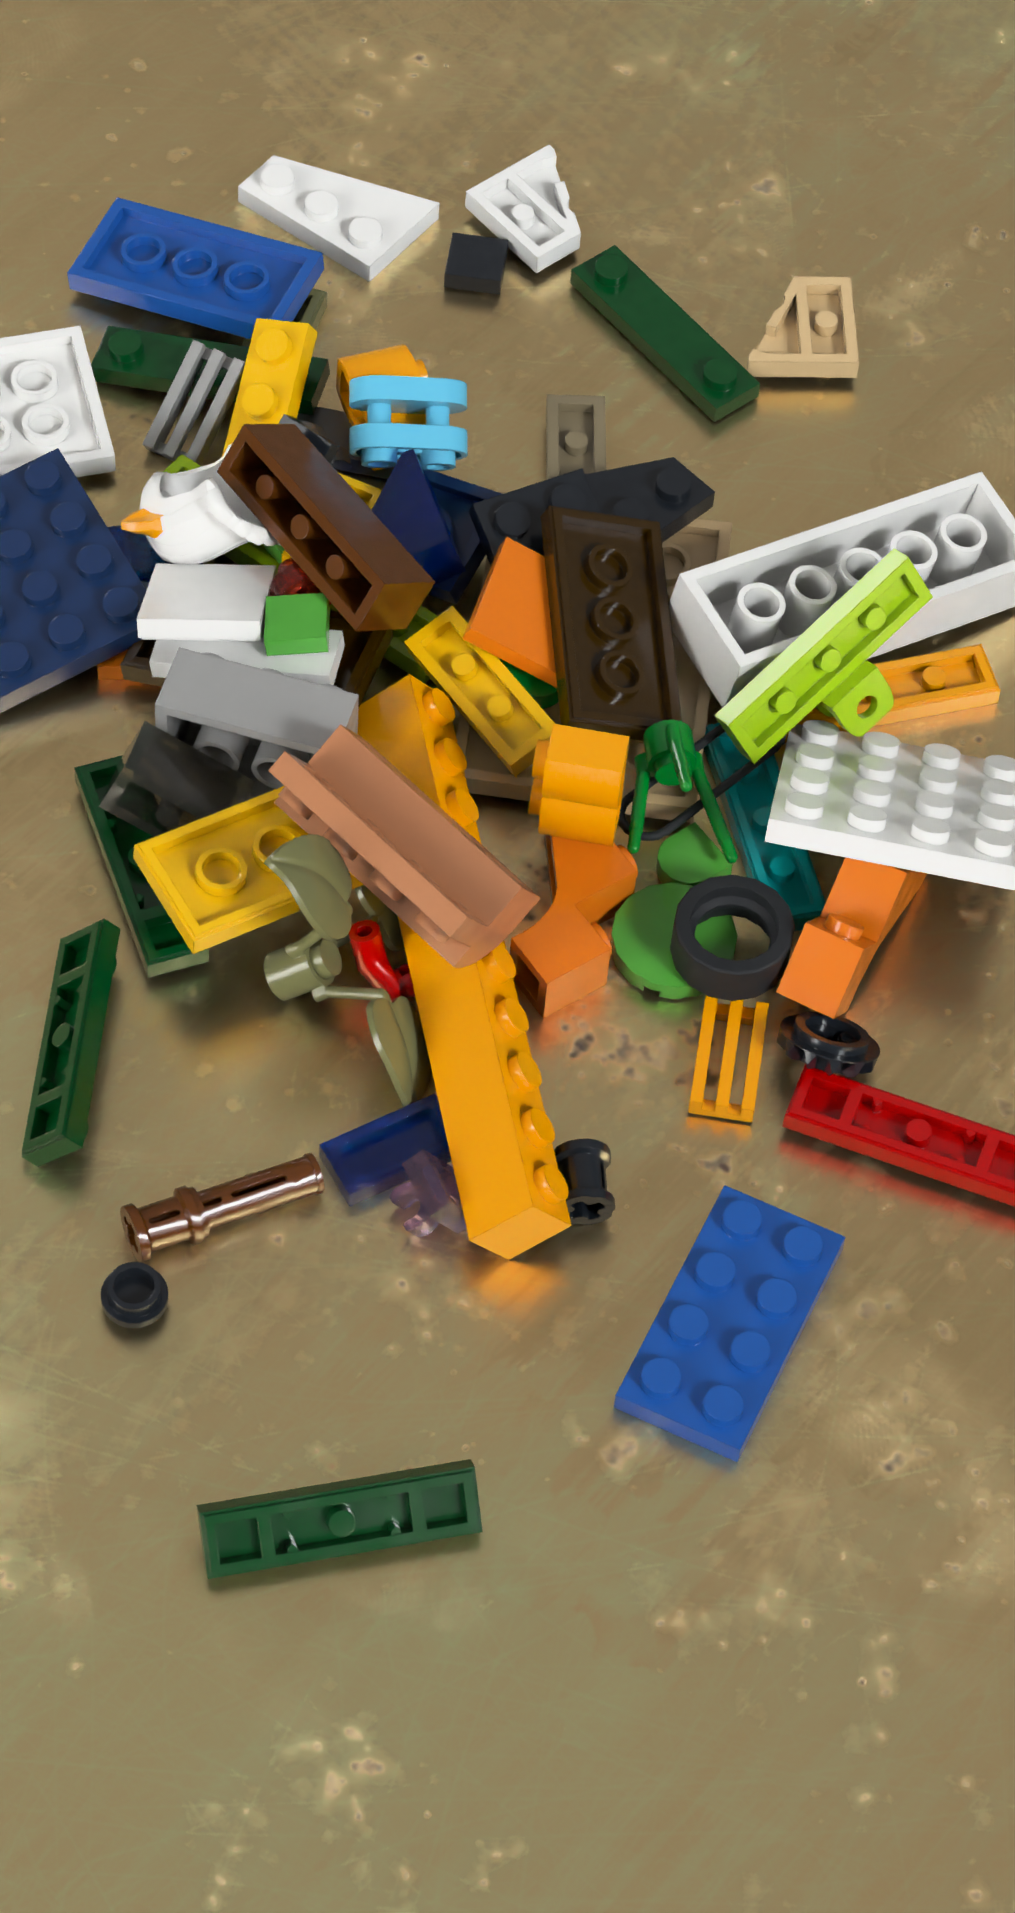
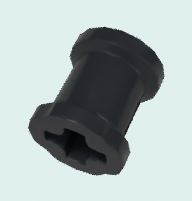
M575 1139L558 1145L554 1152L558 1169L568 1186L569 1194L566 1203L571 1224L592 1225L609 1219L615 1210V1198L607 1191L606 1168L611 1163L610 1148L607 1144L594 1139Z

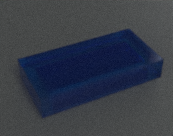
M435 1093L319 1144V1157L349 1207L452 1161L439 1101Z

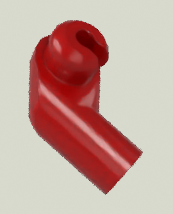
M361 920L354 923L349 931V938L358 972L373 988L385 989L391 1000L400 996L414 998L415 993L409 965L405 963L398 968L392 969L386 955L378 923L373 920Z

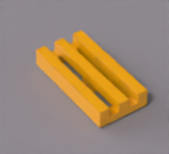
M705 995L688 1113L752 1123L769 1003L756 1001L755 1008L743 1006L744 999L724 1004L718 1003V998ZM719 1020L727 1022L717 1097L716 1101L703 1098L714 1022ZM740 1024L752 1026L742 1104L740 1105L729 1103Z

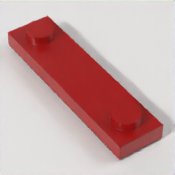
M805 1064L785 1113L782 1127L1015 1207V1135L834 1073L829 1076L823 1070L816 1068L808 1069Z

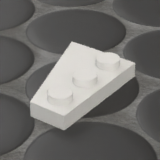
M275 155L238 186L239 203L319 252H322L368 282L439 219V202Z

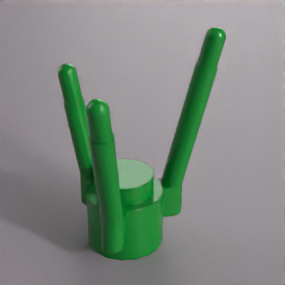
M663 720L654 723L643 734L645 752L634 757L636 781L629 825L628 851L631 854H636L640 849L650 778L654 776L660 784L666 786L680 785L682 791L689 792L693 787L692 777L725 859L728 863H735L738 855L705 774L702 754L695 751L691 728L688 724L678 720Z

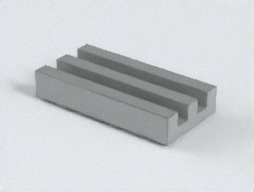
M193 340L143 441L145 448L172 461H175L183 454L202 466L239 390L245 362L235 357L232 359L226 356L224 352L217 349H209L203 343ZM205 361L207 362L168 443L165 444L166 438ZM220 369L226 370L227 373L188 453L181 451L195 420L198 419L206 403V398Z

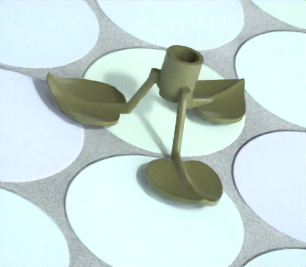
M309 834L289 840L277 848L265 860L264 864L285 883L305 918L314 929L299 941L269 952L265 956L264 974L267 983L275 996L283 1001L312 992L316 1002L328 998L371 1000L366 1007L373 1042L401 1100L404 1113L412 1111L419 1104L432 1077V1069L419 1012L406 997L400 996L391 1000L388 992L383 988L330 985L333 983L335 976L339 975L342 971V959L338 948L350 942L349 931L352 925L351 915L353 913V908L347 901L352 891L350 873L338 850L325 837ZM362 885L355 888L360 903L370 914L365 920H373L378 923L382 939L390 950H404L405 947L398 916L366 886Z

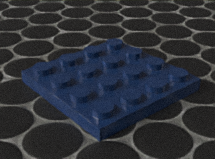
M59 448L0 476V713L128 650L134 643L143 640L138 638L137 616L147 590Z

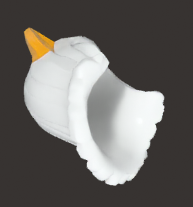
M232 444L228 445L223 457L215 463L172 474L168 472H155L142 489L139 510L121 520L122 530L145 535L150 546L159 557L172 564H201L215 559L247 542H252L256 545L264 543L266 546L280 545L217 473Z

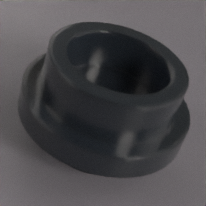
M128 1262L118 1266L105 1279L101 1288V1305L107 1317L120 1326L126 1328L146 1327L156 1322L164 1314L168 1305V1287L161 1274L151 1266L141 1262Z

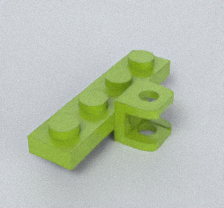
M893 548L714 715L744 757L755 764L814 708L828 717H834L842 728L857 737L867 733L892 709L894 698L890 686L877 666L866 659L933 598L909 557ZM867 696H871L869 708L865 712L857 714V707L860 701Z

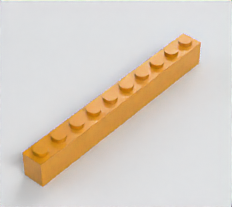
M408 674L360 705L358 709V735L364 738L481 844L476 823L479 819V811L469 793L464 772L467 768V761L457 743L452 722L455 719L454 707L442 690L438 688L433 689L411 674ZM398 917L469 1241L510 1260L572 1226L566 1203L569 1194L568 1186L558 1169L552 1144L555 1140V1131L550 1119L545 1114L539 1089L542 1083V1076L531 1055L526 1031L529 1029V1022L524 1009L519 1004L513 979L516 975V967L511 955L506 950L505 941H502L494 950L477 962L463 968H455Z

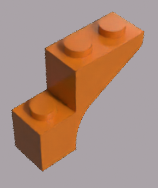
M544 835L552 905L537 923L512 937L510 945V955L516 967V975L513 977L514 982L543 1019L607 984L612 947L608 936L599 924L614 917L626 899L634 894L636 878L638 877L636 862L628 849L623 845L616 846L614 843L612 847Z
M845 857L821 915L805 923L776 993L832 1019L846 1013L878 947L921 887L927 873Z

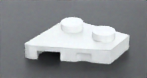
M550 145L541 148L467 190L465 207L499 239L508 240V247L535 273L540 272L580 248L581 231L575 213L569 209L570 197L565 181H560L556 169L557 156L555 150Z

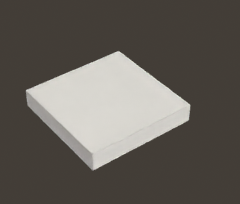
M156 563L137 616L138 638L143 640L258 642L261 640L265 628L266 596H274L277 588L276 565Z

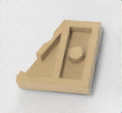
M794 276L784 293L782 306L775 309L766 325L765 335L757 349L752 348L749 353L747 371L753 377L857 378L859 353L851 277Z

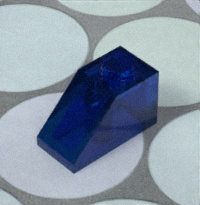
M410 449L401 454L372 511L435 581L434 585L465 572L466 569L432 484L414 449Z

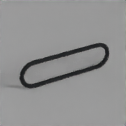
M721 724L694 743L696 752H699L725 732ZM786 735L755 764L749 761L712 790L715 798L719 797L778 752L785 743ZM654 776L650 778L649 789L658 783ZM634 789L622 799L618 825L627 835H629L630 824L626 820L625 812L630 803L633 802ZM701 799L663 828L652 832L643 831L641 840H659L672 833L704 808Z

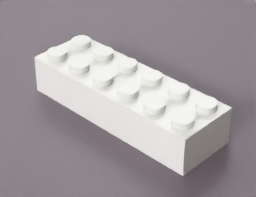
M981 471L680 573L669 602L671 628L723 708L893 548L909 557L933 598L867 659L1015 607V518Z

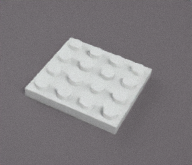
M809 720L804 722L803 725H796L789 731L764 842L1015 890V759L1003 755H991L986 757V759L963 755L958 749L940 743L928 744L925 747L901 743L897 737L884 732H868L861 737H857L849 732L840 731L832 723L821 720Z

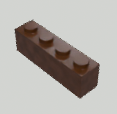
M243 424L217 473L356 632L407 629L435 581L295 424Z

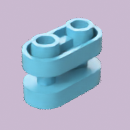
M390 375L361 376L349 381V406L356 410L367 411V423L354 425L349 428V453L360 457L362 466L390 468L397 466V460L420 461V468L424 470L445 471L456 468V460L468 456L467 430L450 426L449 414L467 410V383L448 378ZM391 413L426 414V425L391 423Z

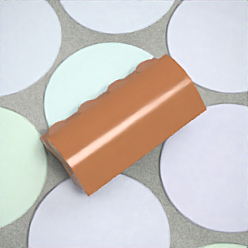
M341 724L308 763L284 751L268 770L285 786L278 794L279 797L274 803L305 832L328 839L342 856L348 871L455 968L469 966L494 950L541 899L364 738Z

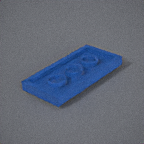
M117 197L68 270L67 276L71 290L251 339L256 318L290 322L294 320L324 271L322 252Z
M724 1185L615 1395L614 1408L738 1462L843 1250L845 1236Z

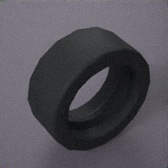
M738 875L708 878L691 887L678 903L670 945L675 969L689 986L708 997L729 1001L756 998L774 988L782 978L789 961L795 924L790 907L778 892L757 879ZM731 915L746 918L760 926L770 938L769 949L752 959L735 961L719 958L705 950L696 940V926L711 917Z

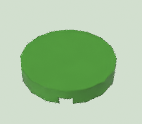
M670 882L647 886L629 896L615 914L610 940L615 966L630 984L642 991L645 986L650 990L660 991L659 997L674 1000L696 997L703 994L689 986L675 969L670 951L677 906L689 889L693 887L691 885ZM731 915L711 917L696 926L695 938L705 950L719 958L734 959L738 935Z

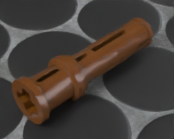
M307 1153L303 1157L250 1173L198 1192L195 1188H188L184 1185L175 1188L172 1197L139 1208L132 1203L124 1205L120 1208V1215L132 1254L138 1262L143 1263L151 1259L152 1252L188 1241L193 1246L202 1243L204 1238L209 1236L210 1229L263 1213L314 1194H322L325 1190V1184L315 1156L312 1153Z

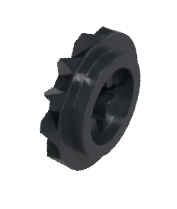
M810 1011L788 1016L780 1024L777 1043L786 1050V1055L791 1060L806 1063L808 1069L816 1068L823 1070L829 1076L833 1073H840L851 1078L856 1077L858 1073H871L880 1055L879 1045L869 1036L868 1032L853 1021L841 1016L832 1019L822 1013Z

